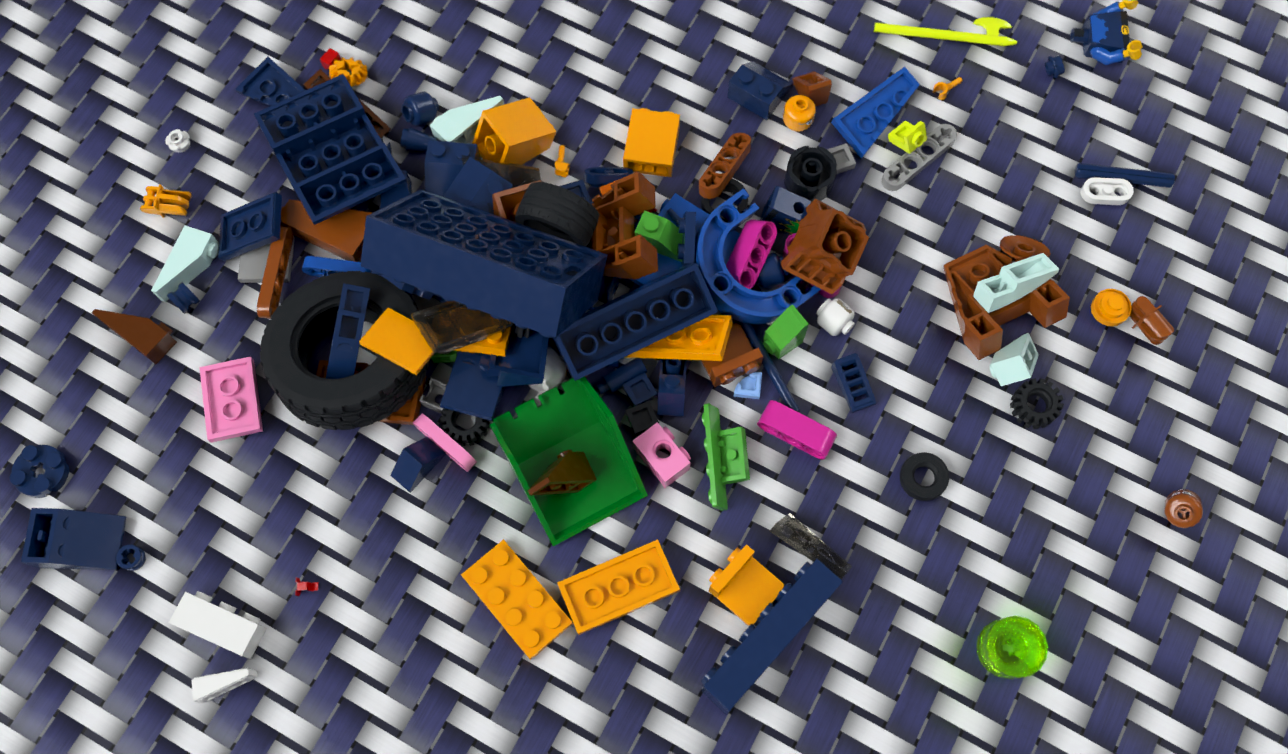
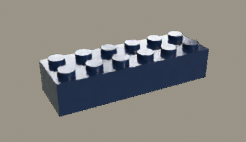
M689 263L584 313L557 338H553L570 376L576 381L717 313L718 310L697 263Z
M818 559L812 565L807 561L793 578L796 580V583L792 585L788 582L775 598L778 603L774 606L770 602L757 619L760 623L756 627L751 624L744 631L739 639L742 642L739 647L736 648L732 645L722 656L720 661L723 665L718 670L713 666L703 677L701 682L704 686L701 692L726 715L842 584L843 581Z

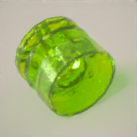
M1011 616L992 621L986 625L977 638L976 650L979 661L987 671L996 677L1013 679L1031 676L1040 670L1047 659L1048 645L1044 633L1037 624L1024 617ZM1003 645L1013 646V652L1003 651Z

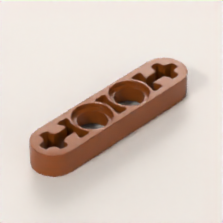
M735 133L727 140L699 179V194L701 197L713 199L722 193L751 150V137L748 134ZM726 157H734L735 159H726ZM716 171H724V172H726V173L719 174V173H715V172H716Z
M281 226L280 240L272 242L257 302V315L260 318L271 319L272 314L279 305L293 243V231L290 227Z

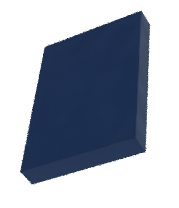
M274 192L221 214L218 258L227 261L280 240L282 195Z

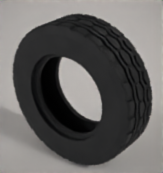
M361 271L338 272L312 280V282L303 285L294 293H291L278 306L266 325L260 345V361L265 378L286 408L301 421H305L307 424L322 427L323 429L349 430L379 422L404 406L416 393L426 376L430 359L421 371L415 375L380 355L363 371L345 378L327 379L309 372V358L315 344L324 334L335 328L343 283L370 288L365 322L375 323L383 312L390 308L426 327L422 315L410 294L399 289L384 277L374 273Z

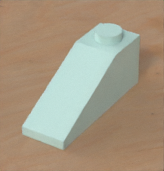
M497 96L446 111L443 115L437 116L433 123L430 124L433 136L437 138V141L469 143L475 136L482 111L504 105L503 98Z
M184 226L151 291L161 301H168L169 298L166 295L170 292H175L181 282L187 285L211 265L213 259L218 255L219 242L211 233Z

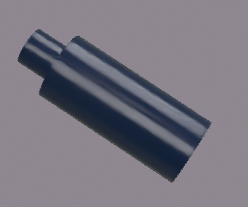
M635 358L603 376V382L596 385L600 394L608 390L613 393L622 388V384L644 372L647 374V369L640 358Z

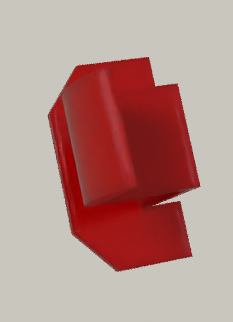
M296 577L297 591H295V596H300L302 590H318L319 582H301L300 578Z

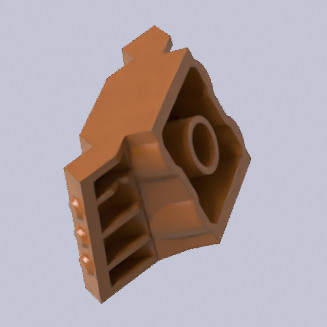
M815 198L805 208L807 215L799 222L797 233L791 244L787 247L789 254L781 261L783 270L833 294L842 286L846 276L853 275L869 236L865 233L866 228L863 223Z

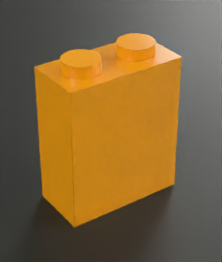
M632 108L623 156V167L630 168L633 172L639 171L643 174L671 177L680 129V114H674L670 111H651L647 108Z

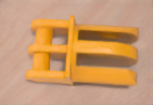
M161 184L158 187H146L147 196L143 197L145 203L140 207L142 212L158 214L163 218L165 214L187 215L189 201L192 197L190 192L164 189Z

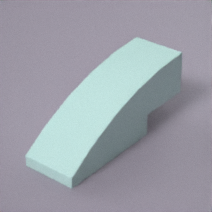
M1044 253L1001 267L999 275L978 281L973 297L988 313L993 312L1029 294L1059 272V268Z

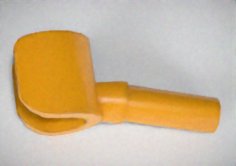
M959 77L947 84L945 82L936 83L933 93L942 90L943 92L939 94L938 99L944 100L949 90L962 83V78Z
M560 145L558 160L555 161V174L567 177L570 164L564 162L565 146Z

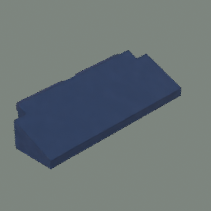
M514 323L505 357L481 353L479 367L483 371H487V377L498 376L496 387L542 384L549 338L540 335L539 332L532 329L529 338H519L515 333L516 325Z

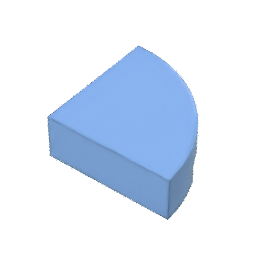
M762 372L751 373L737 384L733 397L759 399Z

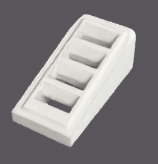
M245 668L193 678V701L199 703L207 702L257 678L258 673L253 669Z

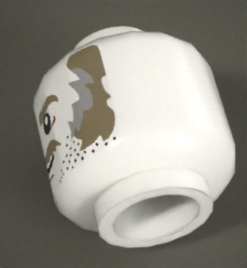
M839 298L827 299L816 312L818 315L817 323L832 336H837L841 332L846 335L855 325L852 321L855 315L853 309Z

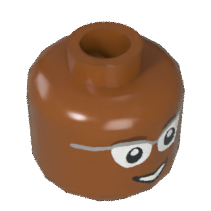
M1179 489L1167 496L1164 513L1172 525L1179 528H1189L1200 522L1203 516V504L1195 492Z

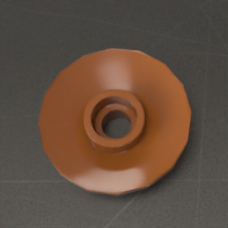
M1010 235L1000 240V248L1006 254L1013 257L1015 262L1044 253L1048 258L1051 255L1046 245L1029 237Z

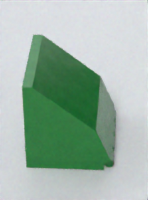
M585 376L576 381L571 378L561 383L565 392L561 395L557 387L538 395L541 403L539 406L536 405L532 398L515 407L514 410L518 417L513 419L510 411H507L493 418L494 422L490 424L502 451L553 546L648 496L614 415ZM566 450L585 453L597 479L578 493L529 495V488L545 469L558 459L557 456Z

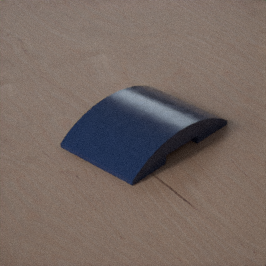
M344 74L254 113L276 158L314 225L407 182L387 146L382 142L361 102Z

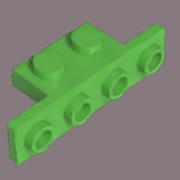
M707 403L704 404L702 422L706 429V438L704 439V447L708 453L706 472L710 478L711 488L708 491V497L714 508L725 511L728 510L726 484L750 480L746 432L743 427L721 430L719 409Z

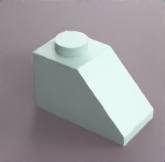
M1029 333L1020 336L994 354L990 364V372L994 378L998 379L1000 386L1032 377L1039 354Z

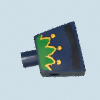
M775 186L764 205L760 220L774 223L779 233L787 235L797 233L799 222L807 215L805 208L811 201L779 186Z

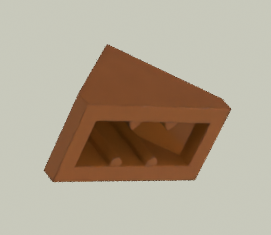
M814 71L792 78L798 95L809 97L813 100L815 107L828 102L832 86L831 79Z

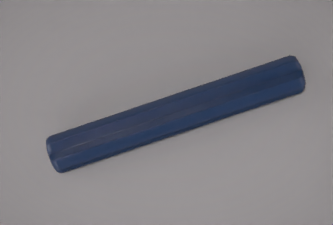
M1078 163L1075 167V177L1120 178L1132 184L1168 188L1172 187L1175 183V174L1084 163Z

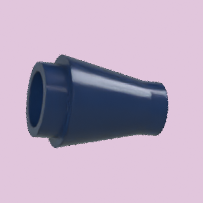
M412 127L410 129L404 128L400 147L406 148V151H427L428 141H437V138Z

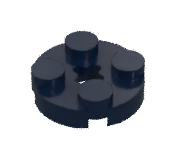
M29 445L22 450L15 460L10 475V482L16 486L18 491L33 498L47 497L45 495L50 494L52 491L57 492L63 487L69 475V465L66 463L65 455L58 449L49 445ZM43 465L42 468L46 470L45 473L39 474L36 478V469Z

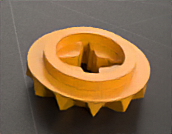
M342 57L341 61L334 60L333 65L329 66V76L333 79L344 74L350 86H357L367 79V66L363 65L361 60L354 61L353 57L347 60Z

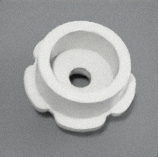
M176 129L171 131L166 137L165 142L169 145L170 150L181 153L189 148L190 137L186 131Z

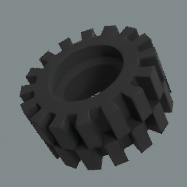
M1036 378L1029 382L1025 381L1011 397L1013 401L1010 403V408H1014L1012 411L1013 417L1018 415L1019 418L1016 421L1019 424L1024 421L1026 422L1024 425L1026 428H1029L1031 425H1033V429H1038L1040 426L1045 428L1061 414L1064 404L1060 402L1063 400V396H1057L1060 390L1058 387L1053 390L1051 388L1052 382L1049 381L1047 384H1044L1045 379L1040 378L1036 382ZM1032 395L1041 397L1046 403L1045 411L1037 413L1031 410L1027 404L1028 397Z
M449 409L442 410L443 417H441V423L444 432L454 441L460 443L461 446H466V443L472 446L474 441L481 442V437L483 435L487 436V428L490 429L489 420L476 417L473 427L462 430L456 426V419L461 413Z

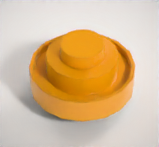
M1116 289L1100 291L1091 303V312L1094 318L1106 326L1122 324L1130 316L1132 310L1129 298L1123 292Z

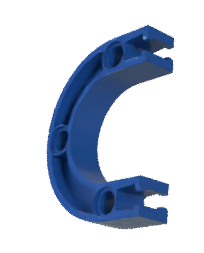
M743 188L714 209L698 229L695 235L694 263H697L718 311L724 315H731L732 319L744 323H771L789 306L793 304L797 309L821 289L813 286L811 289L808 287L804 290L806 294H802L800 289L796 287V283L800 284L803 279L796 276L776 290L759 292L742 286L731 276L723 258L725 238L727 234L750 219L759 209L757 204L754 203L749 209L746 208L740 214L737 208L733 206L734 204L739 205L743 199L746 200L749 197V194ZM720 216L725 217L728 220V223L724 222ZM714 283H718L722 287V291L716 289ZM783 295L789 298L790 304L784 300Z

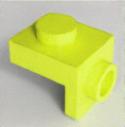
M905 120L888 134L889 142L910 154L927 140L925 123L919 121L916 125H912Z

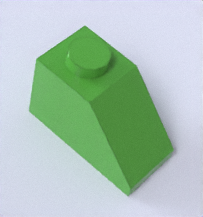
M644 210L634 232L635 236L641 234L657 249V253L682 262V259L677 258L678 244H682L683 234L678 233V227L669 219Z
M793 304L771 324L764 334L763 345L771 355L774 354L778 360L803 343L809 325Z

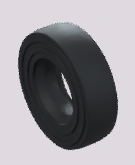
M926 452L917 453L910 456L902 465L900 483L910 497L920 501H929L936 499L946 490L949 483V471L946 464L938 456ZM920 467L929 468L934 474L933 484L930 486L919 485L914 478L915 470Z

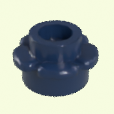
M1050 55L1048 62H1045L1048 76L1053 75L1054 78H1057L1058 75L1065 73L1060 55L1055 57Z

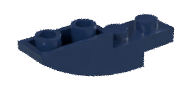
M343 283L328 362L327 379L345 378L355 373L360 346L359 341L361 340L370 288Z

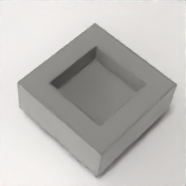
M847 143L827 149L836 159L837 174L855 168L856 162Z

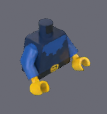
M1138 0L1117 1L1088 16L1082 28H1072L1070 42L1083 43L1084 56L1093 58L1104 65L1122 63L1129 56L1133 60H1138L1142 56L1140 49L1143 46L1139 40L1130 42L1127 11H1123L1125 7L1130 10L1135 9L1138 5Z

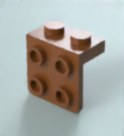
M735 323L732 324L723 360H701L713 386L717 387L721 384H729L739 376L757 371L761 367L763 355L759 347L754 350L752 349L742 327Z

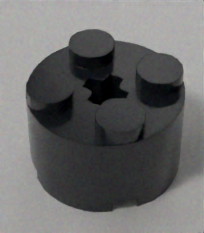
M809 146L798 148L791 154L788 161L784 180L786 189L811 202L815 198L819 201L825 199L833 188L837 174L835 157L827 149L819 146L817 148H809Z

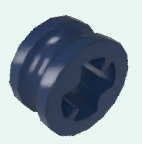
M134 545L123 546L119 549L116 556L117 564L129 571L140 569L146 560L145 552ZM129 553L134 554L133 556L136 558L133 563L129 562L127 558Z

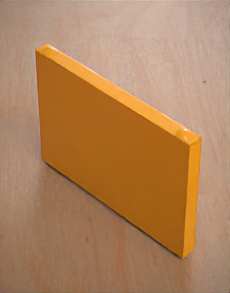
M387 308L361 338L359 343L363 347L417 375L445 341V338L393 309Z

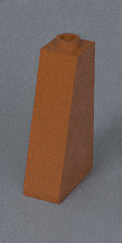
M289 199L286 205L281 207V226L292 228L294 236L342 259L361 262L366 216L372 213L348 209L314 225L302 203L298 200Z

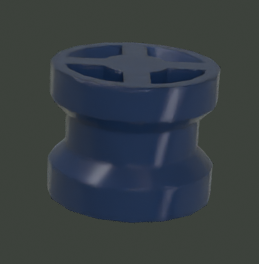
M183 282L178 285V289L175 292H170L166 295L184 314L189 311V307L192 304L200 302Z

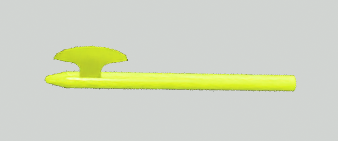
M994 17L978 18L973 22L975 25L984 27L986 34L875 23L874 32L997 46L1017 44V41L1014 39L999 36L1000 29L1012 28V26L1007 21Z

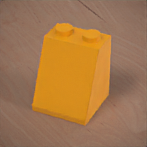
M529 97L482 111L472 144H477L480 156L488 167L503 177L549 149L557 131Z

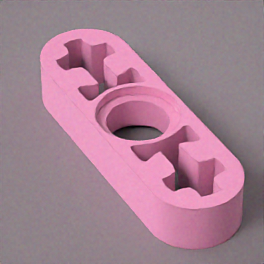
M423 413L413 422L420 432L440 447L466 472H469L477 463L464 448Z

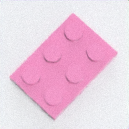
M250 356L199 367L207 440L212 443L263 432L254 359Z

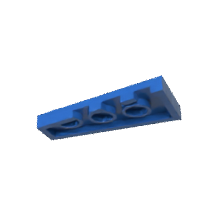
M903 67L834 117L831 123L862 159L920 84L907 68Z

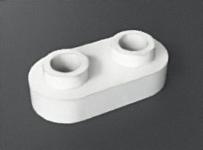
M1095 177L1088 179L1084 183L1080 193L1082 198L1090 204L1123 205L1132 197L1134 189L1131 183L1125 179Z

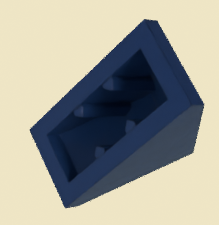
M426 436L403 448L390 476L411 493L441 461L446 453Z

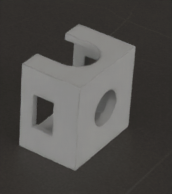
M431 378L428 383L430 390L427 396L422 395L419 401L422 406L442 414V410L445 408L440 407V404L435 402V398L438 395H444L447 384Z

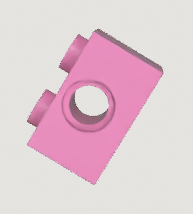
M657 422L632 441L635 452L663 487L666 488L690 470L689 460L691 457L682 446L678 448L673 442L675 438L666 426L662 428ZM660 449H666L671 454L669 457L662 459L656 453Z

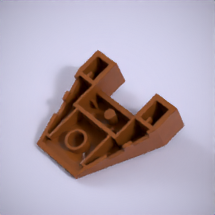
M637 171L615 181L610 185L612 189L602 197L598 194L592 199L593 203L591 205L599 212V219L587 248L608 255L603 276L639 279L658 271L657 249L641 234L635 236L634 216L643 213L644 210L648 211L656 207L655 187Z
M984 245L946 263L943 267L963 342L978 360L1001 349L1003 335L1001 325L1030 312L1046 328L1067 318L1070 297L1053 280L1049 279L1017 301L988 313L973 297L978 281L999 275L1001 267L1013 263L1012 258L988 245Z

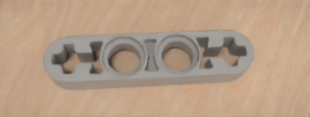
M941 124L927 135V140L920 147H917L910 154L906 152L884 171L881 180L883 187L889 191H897L954 144L957 137L956 129L949 124ZM941 135H949V138L945 137L940 143L937 142ZM930 146L933 148L934 153L927 155L923 153L921 148ZM913 160L917 164V168L909 169L905 166L904 162ZM899 171L901 172L897 181L895 179L892 181L889 180V177L893 178L898 174Z

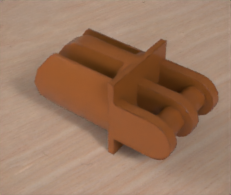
M1144 296L1138 297L1132 303L1130 318L1136 323L1132 329L1138 327L1152 344H1161L1174 332L1173 326L1159 311L1162 307L1161 305L1155 308Z

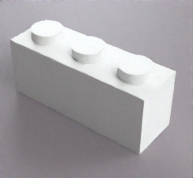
M199 591L196 592L195 596L185 592L168 623L238 655L251 659L267 629L259 625L261 619L246 612L243 617L234 614L237 608L222 601L219 606L210 603L213 597Z

